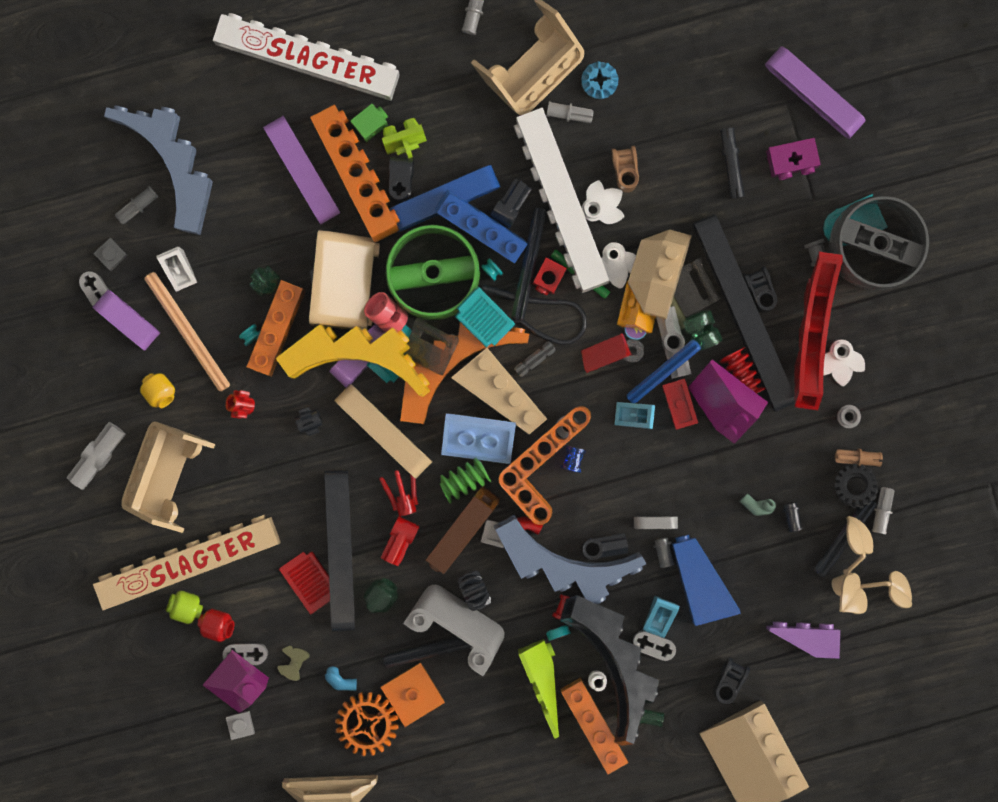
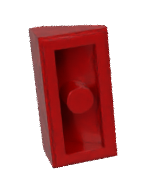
M623 333L581 350L586 373L632 355Z

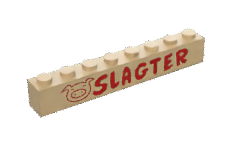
M264 515L251 519L252 524L244 527L242 523L230 527V533L222 535L220 531L207 536L209 541L201 544L199 540L185 544L187 549L178 552L177 548L164 552V558L156 560V557L153 556L142 561L143 566L134 568L132 564L121 568V574L113 576L112 573H108L98 577L100 582L93 584L102 610L280 544L281 541L272 517L265 519Z

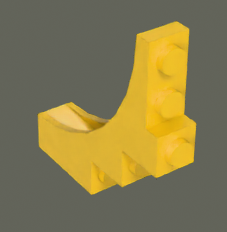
M320 324L276 358L291 378H296L309 369L328 362L341 360L371 362L396 373L419 396L424 397L430 392L427 387L430 384L422 373L418 375L413 368L416 365L408 354L405 356L403 354L410 349L407 344L410 340L402 330L397 331L393 327L372 343L373 337L366 328L362 330L360 327L355 326L336 341L337 335L330 326L326 328Z

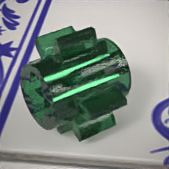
M269 266L265 269L258 268L252 273L251 279L253 282L249 285L260 296L264 293L270 295L277 289L278 283L276 280L280 277Z

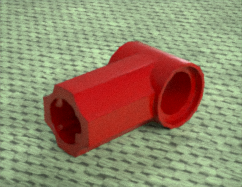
M399 516L390 533L391 537L381 558L393 565L399 566L420 526Z

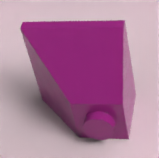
M231 650L203 683V686L237 712L241 713L251 706L265 690L269 677L235 651Z

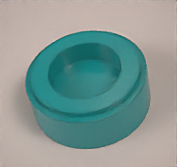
M567 625L546 633L548 641L571 634Z

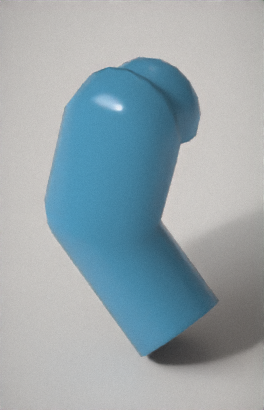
M329 667L326 670L325 679L335 690H357V679H343L339 675L337 667Z

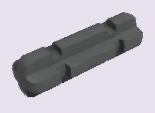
M546 342L541 349H537L524 359L525 362H520L515 366V371L520 377H523L529 372V369L532 370L544 361L547 355H552L556 351L555 347L551 342Z

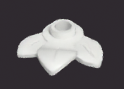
M599 180L592 183L586 191L587 200L582 205L585 219L588 221L600 220L605 224H613L622 220L624 214L616 208L621 201L622 190L615 188L604 190ZM595 206L597 213L591 214L588 210L589 207Z
M616 242L605 246L601 260L610 282L618 288H623L627 281L628 273H631L636 255L626 252L625 248ZM611 250L618 252L617 258L614 259L610 256Z
M846 340L835 341L830 347V352L825 354L823 375L832 373L834 380L841 386H845L849 382L853 371L863 372L865 370V362L862 355L853 351L852 345ZM839 347H842L845 350L843 356H840L837 353V349Z

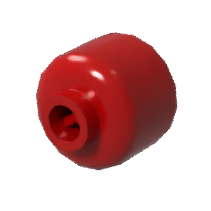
M216 609L207 610L198 620V627L202 637L217 642L230 638L235 626L230 614Z

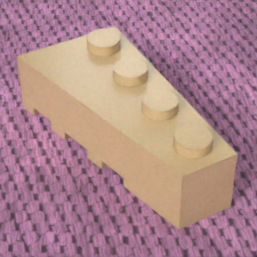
M488 348L483 350L451 377L505 418L515 422L516 426L527 434L533 432L547 420Z

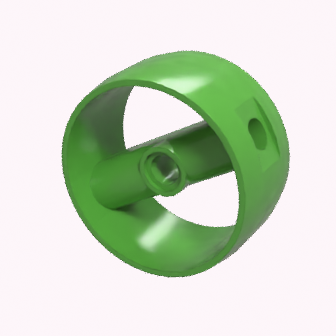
M425 225L408 231L394 244L386 262V281L393 298L405 311L421 319L441 320L459 312L457 307L479 284V263L473 247L460 233L445 226ZM434 233L449 236L461 243L470 254V256L429 260L422 263L393 267L394 261L403 246L412 239L425 234ZM430 267L439 269L437 278L431 279L427 277L426 272ZM473 280L470 291L459 304L449 310L438 313H426L415 310L405 304L396 293L399 290Z

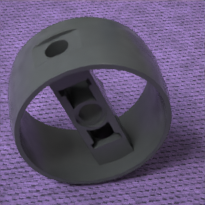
M890 196L868 197L847 207L835 221L829 237V253L843 256L839 274L854 286L872 291L895 288L909 281L921 269L929 249V234L922 216L907 202ZM873 203L888 206L897 211L906 220L912 232L913 242L850 219V216L864 204ZM876 237L880 238L883 242L880 250L874 246ZM842 243L908 267L897 279L888 284L869 282L856 274L849 266L843 252Z

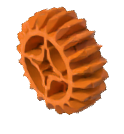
M362 692L359 693V701L354 696H351L350 701L352 705L345 701L342 705L347 711L339 709L338 714L343 718L335 720V723L342 725L336 728V733L344 732L339 738L340 742L347 739L348 742L345 748L348 749L351 744L354 745V754L361 748L362 756L366 755L367 749H370L372 756L375 755V747L380 752H383L384 746L382 743L390 746L391 741L387 737L395 739L396 734L391 730H397L399 727L398 724L392 723V721L398 720V715L390 716V713L395 708L393 706L388 709L386 708L389 700L386 699L381 704L379 702L381 699L380 694L377 695L375 700H372V692L368 693L367 699H364ZM361 706H372L380 712L373 715L368 714ZM355 710L359 721L354 728L349 730L348 718L350 713ZM385 718L386 731L379 738L375 726L380 720ZM364 719L373 721L370 726L371 729H367V727L360 728ZM364 733L372 739V742L360 741L354 735Z

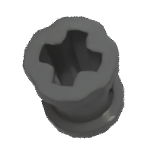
M824 238L804 245L805 249H808L812 260L811 267L815 266L818 253L826 252L823 245L825 242Z

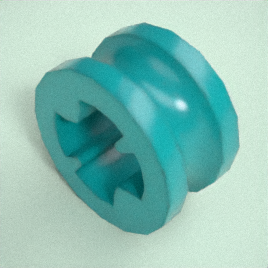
M490 258L487 260L486 265H481V268L493 281L496 280L497 275L503 274Z
M255 324L239 336L240 339L245 340V346L250 345L259 337L261 331L258 332L256 330L257 326Z

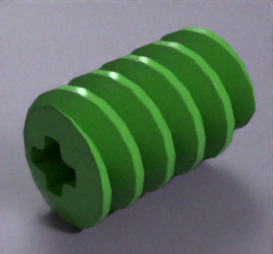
M476 457L473 458L474 466L468 462H465L466 470L458 466L457 475L451 470L449 471V479L440 475V486L450 504L452 503V495L457 500L460 499L459 491L468 495V487L476 491L477 482L482 487L485 486L484 478L491 482L485 468Z

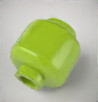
M178 591L176 594H171L166 612H169L172 620L190 624L195 618L199 619L203 605H199L200 600L197 595Z

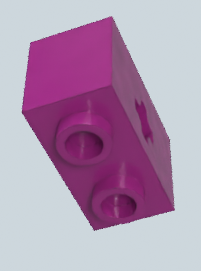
M815 138L769 147L766 150L771 177H778L779 180L792 178V174L801 172V175L812 174L821 165ZM792 155L794 159L798 158L799 160L795 165L794 162H789Z

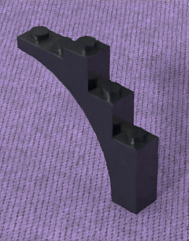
M578 595L566 598L560 621L576 629L592 644L605 663L614 685L617 701V728L614 743L622 746L634 744L639 734L638 726L640 719L645 711L644 704L654 702L658 694L659 680L636 671L641 661L640 653L642 648L619 639L623 631V615Z

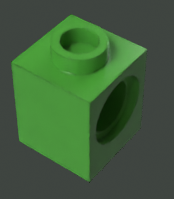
M371 104L354 117L351 123L362 138L368 142L382 131L383 128L388 126L385 120L388 116L380 106L376 108Z

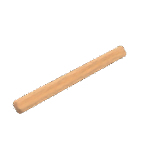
M155 272L148 274L145 277V281L219 391L227 389L230 383Z

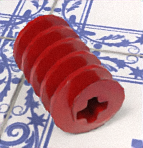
M744 348L723 357L720 363H728V366L725 368L726 371L732 372L734 377L756 394L765 390L764 386L757 387L762 380L761 378L753 379L757 370H749L753 362H745L749 353H741Z

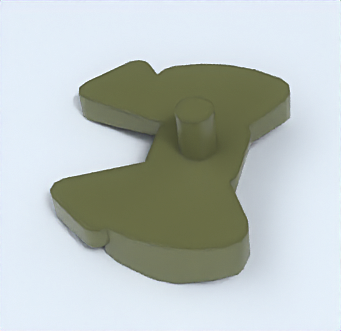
M285 647L282 651L291 658V662L289 665L278 666V670L286 678L297 681L300 679L299 670L302 663L310 655L301 648Z

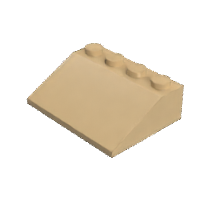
M761 700L700 732L736 802H781L809 788L767 707Z

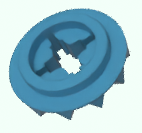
M598 61L589 64L582 74L581 81L584 91L589 96L603 99L615 92L619 78L616 69L609 65V63ZM598 71H600L603 78L607 79V81L603 82L602 89H600L598 82L590 81L597 78Z

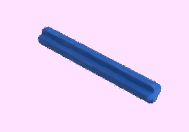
M691 340L631 390L626 395L627 399L631 403H637L701 349L698 342Z

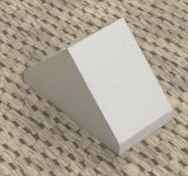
M176 247L157 255L159 263L176 292L197 283L183 249Z

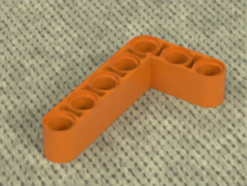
M584 406L573 408L506 467L499 476L501 487L531 521L537 525H544L549 521L552 516V508L527 480V477L587 426L591 419V413ZM576 411H583L586 414V421L584 423H577L575 421L574 413ZM564 426L568 429L569 435L567 438L558 437L556 433L558 427ZM541 442H548L551 446V452L547 454L542 453L539 449V444ZM524 457L531 458L534 462L533 468L527 469L523 467L522 459ZM505 473H513L516 476V483H507L504 478ZM528 490L532 495V499L530 501H523L520 498V491ZM544 508L547 511V517L544 519L538 518L535 514V509Z

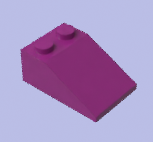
M713 360L708 363L688 387L714 428L734 444L759 418L768 403Z

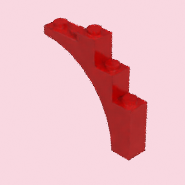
M818 253L811 279H808L804 293V316L799 329V353L795 363V407L818 410L823 396V374L828 326L836 284L843 262V256L840 254Z

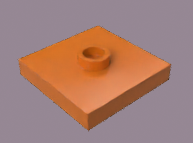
M421 662L381 686L404 727L445 703Z

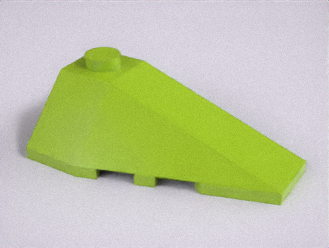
M544 639L518 649V653L530 683L533 684L536 697L542 706L543 713L555 739L559 737L554 664L552 660L555 653L551 643L546 644Z

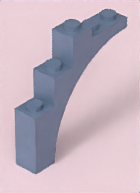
M114 106L113 109L106 107L105 118L127 126L141 134L162 156L171 174L175 189L176 217L174 228L179 231L201 235L213 181L207 178L208 174L194 171V174H191L196 149L191 146L190 141L178 139L175 142L180 117L175 114V110L167 107H161V110L154 109L151 118L149 113L137 111L136 114L127 112L128 109L124 107Z
M515 515L494 525L521 579L524 577L527 579L539 573V569L543 568L555 592L558 590L563 592L572 587V583L576 581L584 598L596 604L603 602L606 599L605 596L609 595L605 587L606 585L613 586L622 581L621 577L629 573L634 575L643 569L642 566L646 565L639 552L608 562H582L567 559L537 543L523 529Z

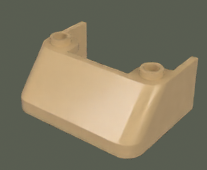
M534 0L544 14L538 20L534 29L535 35L539 40L507 71L501 65H494L487 70L476 60L471 62L487 85L519 115L531 112L584 57V49L559 12L542 0Z
M152 422L147 429L123 494L122 508L150 524L183 533L184 528L173 523L178 515L176 503L171 501L186 458L193 459L199 455L202 445L214 449L215 444L165 424Z

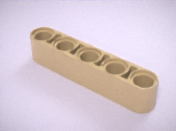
M349 384L334 400L414 478L417 479L432 463L419 448L352 384Z

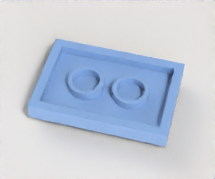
M446 413L441 455L469 459L476 457L478 460L510 464L516 423Z

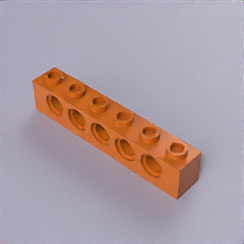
M333 105L311 116L310 118L374 243L399 231L397 223L400 220L394 209L389 211L386 203L390 201L384 189L379 191L376 183L380 181L373 169L368 170L366 163L369 160L364 150L359 151L355 144L359 140L353 129L348 131L345 124L349 121L344 111L338 112L336 106ZM336 129L342 130V132H341V134H340L339 136H337V137H332V136H331V133H332L334 130H336ZM351 149L352 153L348 157L341 156L343 150ZM355 169H362V173L358 177L351 176V173ZM367 188L373 190L370 196H361L363 190ZM380 208L383 210L381 216H372V212L375 209Z

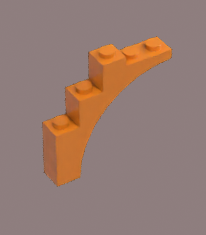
M461 322L457 343H453L454 339L440 337L439 341L434 340L431 368H427V363L415 362L416 365L413 368L418 375L422 373L430 384L427 387L430 392L424 397L419 396L405 381L400 421L425 424L428 406L445 376L466 358L486 349ZM512 327L511 331L495 346L528 344L529 334L525 333V329ZM491 343L487 348L493 347L494 345Z

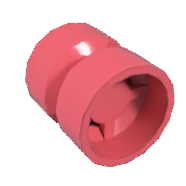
M384 292L373 295L366 303L364 309L365 316L377 324L385 333L392 327L397 329V331L402 330L408 320L407 311Z

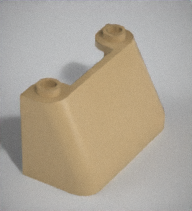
M318 230L309 315L310 325L318 326L321 324L325 327L330 326L331 328L350 330L355 326L360 327L362 330L372 326V321L365 316L364 309L370 298L374 257H379L380 243H374L371 237Z

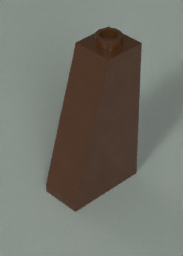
M485 486L481 487L427 557L426 561L429 562V566L436 572L445 574L493 512L501 498Z

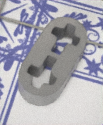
M85 272L79 279L80 287L92 306L99 300L97 294L100 293L102 296L108 290L102 278L94 272ZM88 277L96 278L94 285L97 290L94 291L92 287L85 285L88 283Z
M676 516L634 517V529L678 528V517Z
M639 631L633 637V645L640 647V643L637 642V639L643 638L644 635L647 636L649 642L653 643L652 647L644 645L641 653L664 661L671 660L676 654V647L669 639L647 631ZM665 644H669L668 648L671 649V653H666L665 656H662L661 650L656 649V645L664 647Z
M234 643L227 646L223 651V659H225L232 648H235V651L243 653L241 657L252 665L262 664L268 657V650L261 643ZM255 648H259V652H263V656L256 660L255 656H247V652H254Z

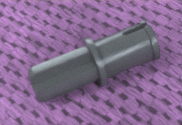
M148 186L147 189L134 199L131 197V201L120 209L115 216L120 223L126 224L139 212L143 213V209L159 196Z

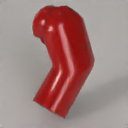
M527 516L517 518L524 530H529L536 535L540 533L543 525H537L532 522Z

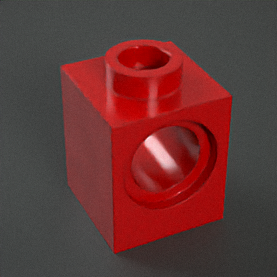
M546 258L533 282V285L536 286L535 290L546 296L549 293L553 295L567 268ZM547 272L552 273L555 276V282L545 284L542 280V275Z

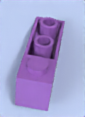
M773 622V626H767L766 628L816 658H839L840 630L834 628V624L820 623L819 627H810V623L799 622L794 627L787 626V622Z

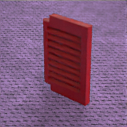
M302 552L279 568L310 615L330 601L329 575L313 552H310L308 555Z

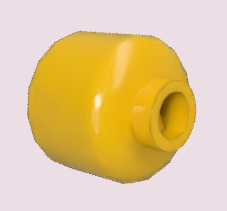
M149 374L142 380L143 384L140 392L150 406L164 408L174 400L175 388L164 374Z

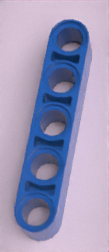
M490 165L390 208L389 211L395 210L400 220L397 223L399 229L397 232H400L438 216L439 214L436 212L435 207L447 189L466 202H470L499 189L501 186Z

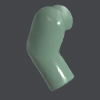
M748 493L740 500V503L755 516L769 515L776 508V504L772 499L755 501Z

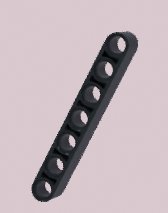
M348 470L324 471L331 629L332 632L355 630Z

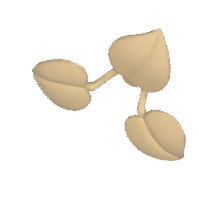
M851 516L846 517L848 544L852 551L860 555V557L849 568L843 570L844 575L832 580V588L840 596L839 611L853 614L864 613L867 610V597L863 588L879 586L889 587V597L895 605L901 608H910L912 606L911 589L906 577L902 573L894 571L890 573L889 581L861 584L859 576L856 573H851L865 559L866 554L873 552V539L868 528L860 520Z

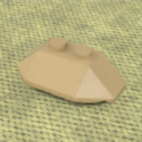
M667 230L641 240L628 284L644 314L667 319L692 235Z
M378 775L285 778L282 782V787L298 802H360L377 783Z

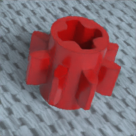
M234 390L233 394L227 397L226 409L231 412V417L246 419L247 415L254 411L255 401L249 397L250 392Z

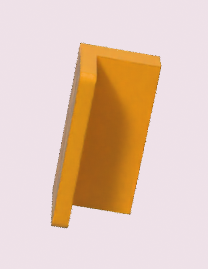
M627 281L617 325L639 328L646 333H652L655 316L643 313Z

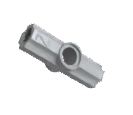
M675 306L670 307L667 319L656 317L662 339V347L667 360L682 349L685 344ZM670 336H675L679 340V345L676 349H671L667 345V340ZM688 360L671 374L672 379L691 374Z
M108 422L95 441L90 442L80 456V461L67 476V479L76 487L84 490L95 474L101 471L111 459V453L126 435L123 430Z

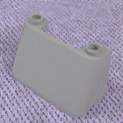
M439 585L428 586L403 624L416 632H424L431 626L433 621L472 646L470 647L468 664L475 672L484 676L503 642V628L478 610H470L466 602Z

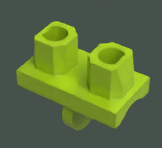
M415 118L405 120L403 124L406 130L398 133L395 126L391 125L383 128L384 137L382 141L387 155L397 152V155L407 153L408 158H412L411 150L419 148L418 144L427 141L422 125H419Z

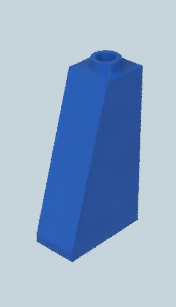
M689 535L675 538L676 542L671 545L693 624L698 626L741 614L740 609L696 538H690Z

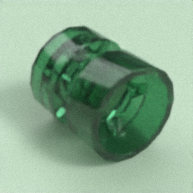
M711 310L696 313L682 321L686 332L692 335L690 341L696 340L700 345L701 349L699 351L712 347L723 340L719 329L713 327L715 320Z

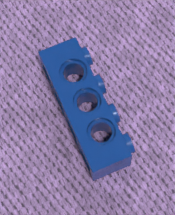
M448 189L435 207L439 215L513 263L517 261L527 246L524 239Z

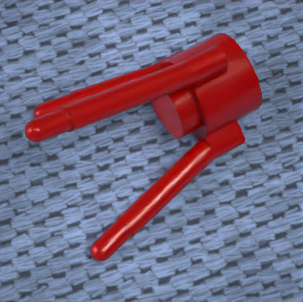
M395 471L400 496L396 497L397 501L384 478L381 477L379 479L392 503L393 510H397L399 516L416 512L415 505L418 504L416 478L410 474V497V494H405L399 471Z

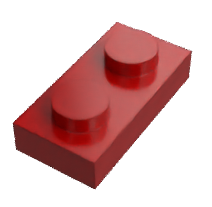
M685 379L662 385L675 430L697 424L698 420Z

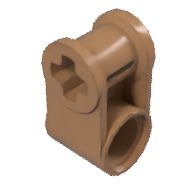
M631 146L630 149L618 151L611 149L618 188L623 192H632L636 189L639 181L636 148ZM629 175L634 179V183L632 185H625L622 182V177Z

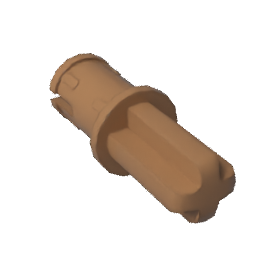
M837 449L835 453V462L857 464L858 467L861 464L877 467L882 465V462L877 460H883L881 452L862 451V449H857V451Z

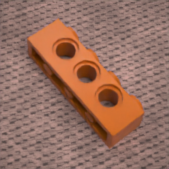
M282 280L280 281L248 362V368L272 377L278 362L276 358L282 352L305 294L303 288Z
M578 678L561 688L562 695L607 774L626 765L628 761L619 744L614 743L615 737L582 679Z

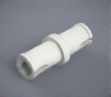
M595 670L590 673L588 683L592 689L602 691L606 687L607 679L604 673Z

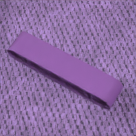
M779 47L765 63L766 68L844 137L850 139L866 121L853 106L786 48Z
M284 116L264 126V130L320 225L340 214L339 209Z

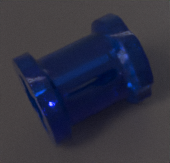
M566 446L567 454L561 469L581 473L580 465L586 450Z

